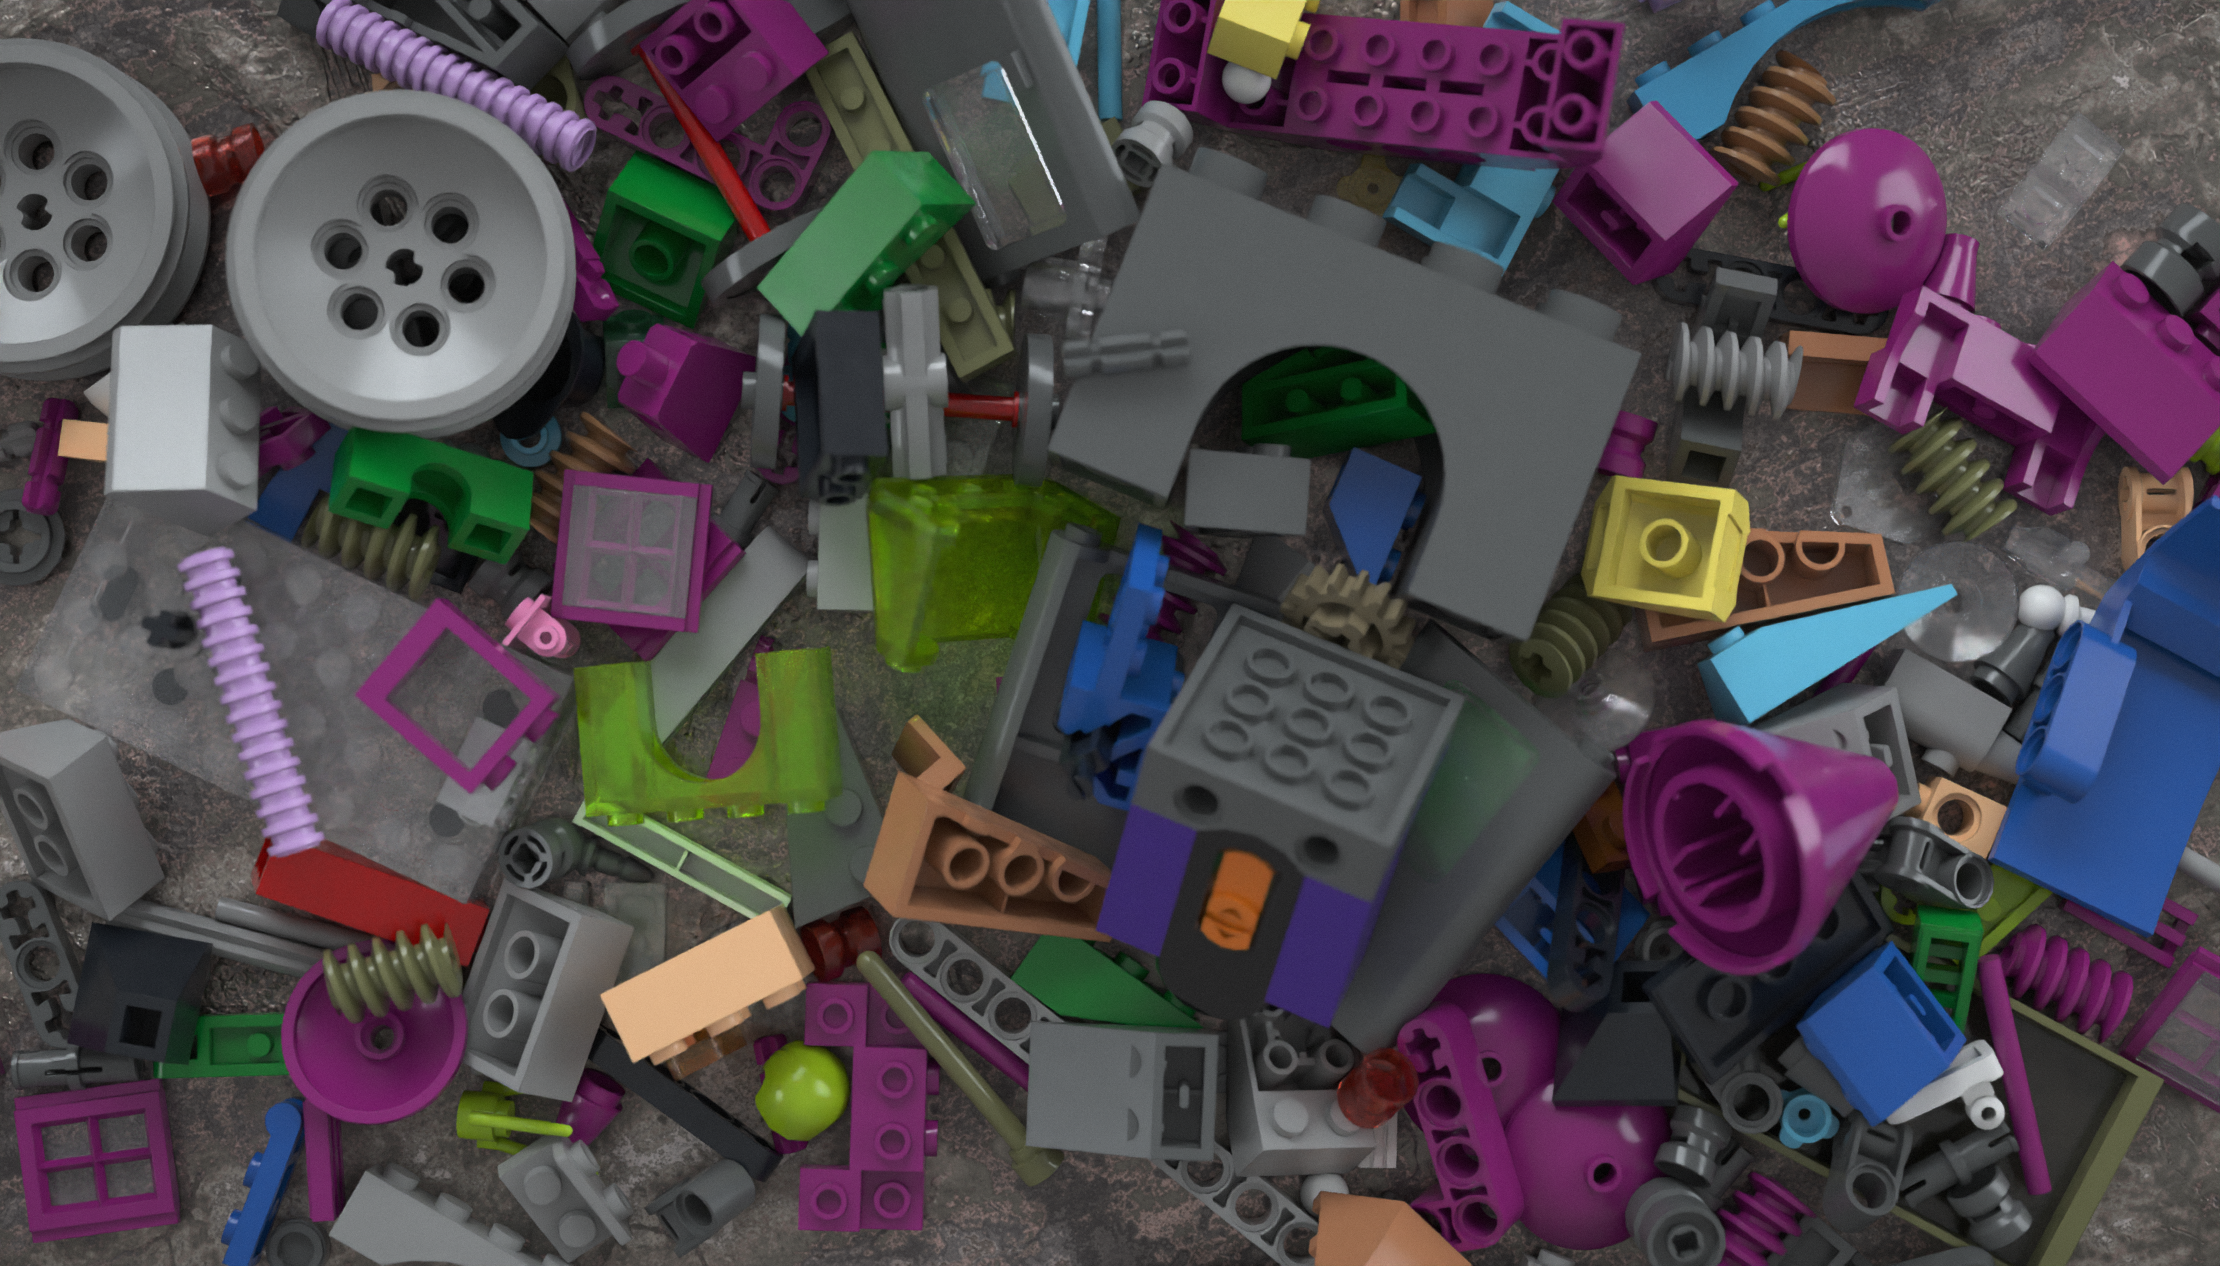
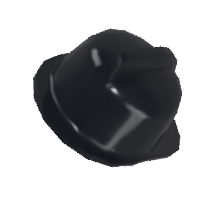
M572 312L564 339L554 359L541 378L523 397L510 408L493 418L497 430L508 439L524 440L536 435L552 419L558 409L579 407L590 401L599 390L602 382L604 362L610 352V344L604 338L583 329L576 314Z

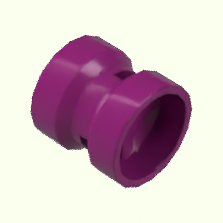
M1619 410L1595 472L1609 477L1617 475L1643 478L1646 463L1641 457V453L1644 452L1646 445L1654 441L1658 423L1648 418Z

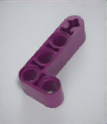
M613 75L601 77L590 85L584 98L585 113L589 120L595 123L596 128L600 132L633 150L645 153L717 187L686 133L680 144L673 148L665 149L655 144V133L660 124L668 120L678 121L665 98L624 78ZM622 95L621 100L633 113L641 116L639 128L633 120L618 113H614L609 120V115L602 108L606 100L616 102ZM804 100L793 102L783 109L764 146L733 131L721 139L719 143L722 147L730 146L739 151L740 161L735 170L758 209L770 216L785 218L800 212L806 204L833 149L835 133L824 110L816 103ZM805 118L817 120L822 125V132L816 143L811 146L800 147L790 141L791 128L796 122ZM783 172L794 177L795 188L789 198L784 201L774 202L764 197V184L770 176Z
M1435 1001L1429 1004L1421 1014L1408 1021L1399 1031L1397 1038L1398 1052L1439 1183L1427 1187L1409 1206L1458 1252L1494 1245L1522 1216L1525 1203L1470 1021L1466 1013L1458 1005L1449 1001ZM1444 1085L1452 1088L1458 1094L1461 1104L1452 1101L1447 1096ZM1462 1144L1471 1147L1476 1152L1479 1162L1465 1154ZM1480 1202L1492 1208L1497 1219L1489 1217L1481 1208ZM1425 1212L1437 1218L1441 1228L1434 1226L1428 1220Z

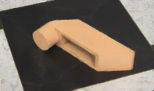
M63 419L58 456L100 463L106 462L108 424Z

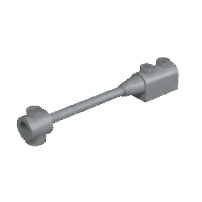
M1906 648L1893 649L1873 685L1897 688L1907 738L1927 748L1921 760L1950 777H1954L1960 767L1969 773L1976 771L2016 785L2020 776L2015 773V765L2022 744L2001 730L2013 709ZM2185 847L2177 870L2220 894V865Z

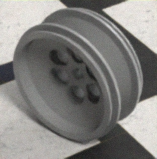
M0 39V375L32 381H62L90 376L111 368L112 337L115 329L120 326L171 325L188 302L201 275L210 240L211 206L206 175L199 154L179 119L152 91L129 75L121 72L105 60L67 44L43 39ZM51 140L55 150L54 158L48 166L36 170L32 161L33 152L39 144ZM104 171L108 180L104 194L97 199L88 200L85 194V183L88 177L95 172ZM46 203L45 210L52 217L44 228L39 229L41 222L34 215L36 210ZM103 231L107 238L106 251L101 258L95 261H88L84 252L86 240L92 234ZM50 262L54 271L53 281L45 290L36 292L31 280L33 271L41 263Z
M403 89L379 90L334 101L308 114L282 133L262 154L252 168L239 192L227 234V283L233 309L248 344L272 377L289 395L320 418L346 430H349L353 425L375 431L409 433L430 440L451 436L481 425L510 408L541 378L554 359L570 322L576 286L574 238L566 206L554 179L534 151L508 126L490 114L448 96L426 91ZM386 197L401 199L407 205L405 218L394 226H384L378 224L373 219L372 212L375 205ZM444 215H460L469 224L468 232L463 239L456 243H445L435 237L433 234L434 225ZM341 240H352L361 246L362 256L353 268L346 270L336 269L328 263V252L331 246ZM402 258H413L417 271L422 273L420 279L409 286H399L395 273L390 270L392 265ZM462 274L478 276L485 284V290L481 298L470 304L455 301L450 296L449 290L452 281ZM367 300L377 306L378 317L373 326L366 330L358 331L345 325V310L354 301ZM417 317H429L440 326L437 340L427 347H415L405 340L407 325Z

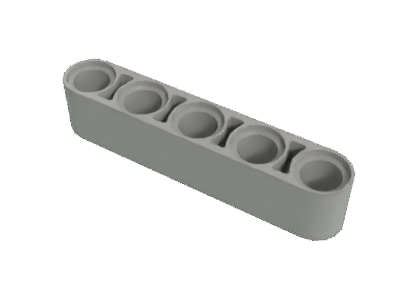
M767 526L746 548V554L702 602L699 633L676 631L577 751L578 756L622 793H625L646 771L807 579L809 559L770 526Z

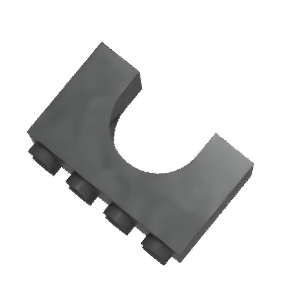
M1199 147L1189 172L1162 162L1090 344L1099 343L1098 338L1140 333H1150L1151 337H1160V331L1182 329L1188 335L1189 362L1182 366L1164 368L1163 363H1154V369L1102 374V369L1092 370V375L1076 377L1047 449L1051 465L1164 510L1197 428L1214 405L1228 392L1306 347L1314 351L1321 346H1329L1362 354L1394 372L1412 389L1426 408L1436 429V433L1412 437L1419 453L1422 467L1423 493L1427 496L1421 509L1415 534L1389 598L1391 600L1405 599L1408 603L1407 608L1500 645L1527 642L1642 355L1639 352L1613 342L1621 323L1622 315L1599 302L1559 289H1552L1547 302H1538L1534 310L1498 297L1495 293L1504 273V268L1481 255L1451 244L1434 242L1428 257H1423L1420 265L1378 249L1377 246L1387 224L1386 221L1361 207L1337 198L1316 195L1306 219L1263 203L1261 199L1269 177L1268 174L1252 164L1213 149Z

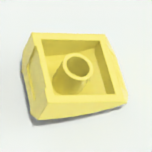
M1617 475L1612 476L1594 506L1581 571L1587 595L1632 607L1725 623L1736 605V593L1747 537L1750 533L1749 502L1733 489Z

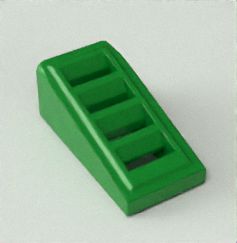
M1919 905L1914 923L1909 964L1922 981L1955 985V991L1928 989L1942 1007L1952 1008L1950 1018L1964 1035L1984 933L1980 915L1973 911ZM1928 956L1959 960L1958 966L1928 963L1927 959Z

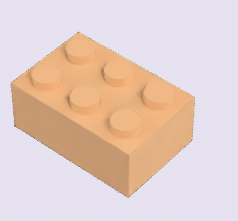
M782 903L600 994V997L632 1062L634 1063L649 1055L655 1066L696 1044L693 1033L705 1027L710 1038L744 1022L746 1018L752 1016L748 1006L761 999L768 1010L800 994L801 991L807 988L803 978L816 968Z

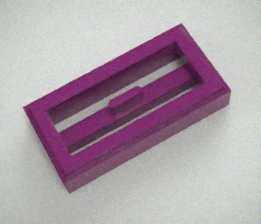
M2064 897L2058 906V909L2162 967L2169 969L2175 960L2173 955L2177 947H2182L2187 938L2185 933L2188 927L2193 926L2199 916L2166 897L2161 911L2175 918V921L2171 927L2160 921L2157 922L2154 934L2164 939L2158 949Z
M305 1099L303 1102L310 1219H312V1222L334 1221L336 1217L340 1216L346 1206L341 1120L326 1114L309 1100Z

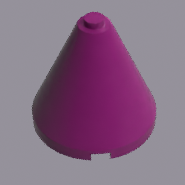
M1696 720L1659 733L1652 738L1655 744L1648 755L1634 760L1626 781L1623 802V824L1628 854L1634 874L1646 900L1659 895L1670 914L1678 923L1670 927L1668 930L1669 934L1687 952L1717 970L1735 975H1752L1768 971L1790 961L1799 955L1811 942L1895 810L1899 792L1897 780L1893 772L1884 762L1875 757L1720 721Z

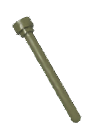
M873 951L862 952L856 961L858 970L1010 1146L1008 1154L1013 1159L1011 1168L1028 1187L1035 1186L1052 1175L1064 1160L1065 1155L1061 1149L1026 1146V1127L880 956Z

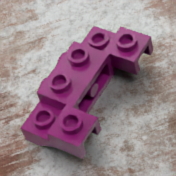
M1925 286L1902 295L1885 348L1870 355L1853 406L1903 435L1924 427L1932 401L1943 407L1948 406V410L2015 446L2002 490L2049 516L2073 509L2086 467L2095 448L2105 434L2101 427L2027 360L2035 348V344L2024 343L2004 332L2000 324L1995 320L1985 316L1974 315Z
M808 981L806 983L804 1045L853 1047L849 1165L802 1164L799 1181L798 1230L860 1232L861 1229L922 1231L925 1212L926 1157H937L939 1140V1120H928V1095L939 1096L941 1066L935 1059L930 1058V1053L869 982Z

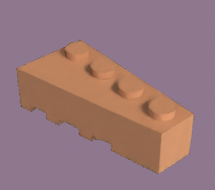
M1750 528L1736 593V605L1725 623L1634 608L1645 653L1715 639L1738 625L1744 633L1764 626L1891 598L1895 594L1882 534L1800 530L1799 532L1766 531V529Z
M898 770L863 885L892 917L1110 942L1112 938L1096 931L1112 873L1098 858Z

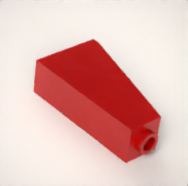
M270 837L264 839L250 875L255 894L396 942V932L403 930L413 945L419 944L422 924L427 923L436 938L439 939L444 937V926L447 922L456 944L461 965L468 967L473 952H478L489 921L487 916L490 909L484 900L326 839L320 841L318 846L280 858L269 856L268 848L273 847Z

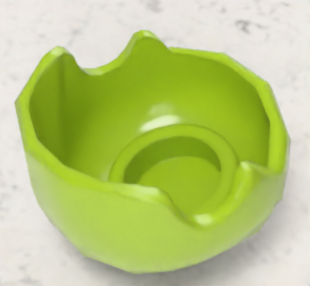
M795 1040L782 1046L780 1050L775 1051L763 1065L762 1070L765 1071V1078L760 1090L755 1095L756 1107L769 1128L787 1140L809 1141L837 1122L846 1111L851 1094L846 1068L840 1057L825 1046L804 1045V1041Z

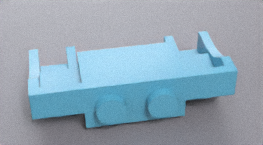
M1509 1L1495 3L1483 25V28L1560 34L1559 30L1535 18ZM1422 163L1410 164L1382 218L1431 247L1434 242H1443L1481 255L1503 267L1505 273L1533 218H1539L1552 202L1556 187L1552 185V182L1559 169L1527 171L1463 164L1453 182Z

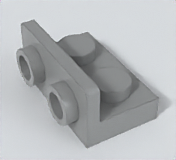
M544 1135L497 1166L501 1181L567 1264L611 1235L615 1237L621 1246L633 1239L628 1217L634 1213L631 1204L615 1183L606 1187L596 1174L600 1170L599 1165L590 1149L582 1140L579 1139L572 1143L568 1137Z

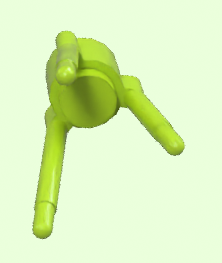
M486 1080L483 1083L482 1091H463L456 1119L458 1138L477 1140V1148L499 1150L511 1155H515L528 1146L503 1138L510 1137L512 1130L569 1137L572 1134V1128L569 1125L552 1123L550 1121L515 1117V1103L511 1100H504L505 1096L524 1093H519L500 1082Z

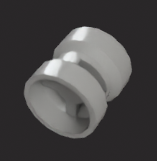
M1153 100L1146 102L1132 119L1131 128L1125 129L1111 145V148L1123 176L1138 186L1149 188L1153 187L1162 162L1172 166L1173 160L1178 159L1189 147L1193 139V130L1186 116L1176 107L1163 101Z

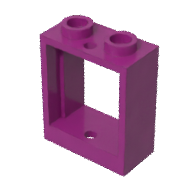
M437 598L354 694V696L470 795L479 792L484 785L492 792L501 785L518 764L510 755L525 738H528L535 744L559 717L551 708L561 697L446 598ZM451 631L531 699L473 768H470L392 701Z

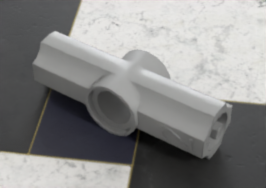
M903 284L883 288L884 333H886L887 355H882L885 411H890L893 476L912 480L930 479L938 475L947 474L946 464L948 462L943 408H948L946 356L945 352H941L937 285Z

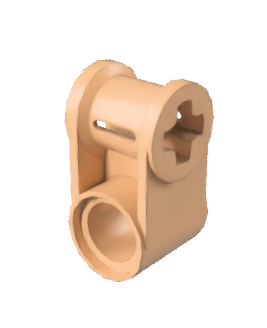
M2125 466L2122 469L2118 483V507L2121 516V561L2125 571L2145 552L2146 545L2150 539L2158 540L2172 526L2192 511L2194 487L2192 474L2188 467H2182L2164 485L2150 473H2139L2137 467ZM2147 493H2163L2164 495H2149Z

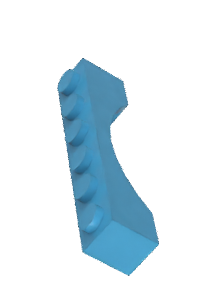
M1768 0L1739 18L1744 26L1742 29L1726 38H1723L1720 31L1717 30L1688 47L1687 51L1692 58L1671 69L1667 61H1663L1634 79L1639 89L1635 90L1626 102L1633 114H1635L1647 103L1657 100L1697 142H1700L1725 124L1735 95L1754 64L1769 48L1794 30L1822 17L1857 8L1897 7L1924 11L1941 0H1790L1778 8L1775 7L1772 0Z

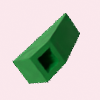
M1040 934L1010 978L1059 1015L1138 1026L1203 1028L1202 1022L1194 1017V1014L1199 1009L1197 1004L1171 986L1162 994L1144 981L1150 972L1146 967L1121 950L1115 958L1111 957L1097 947L1094 940Z

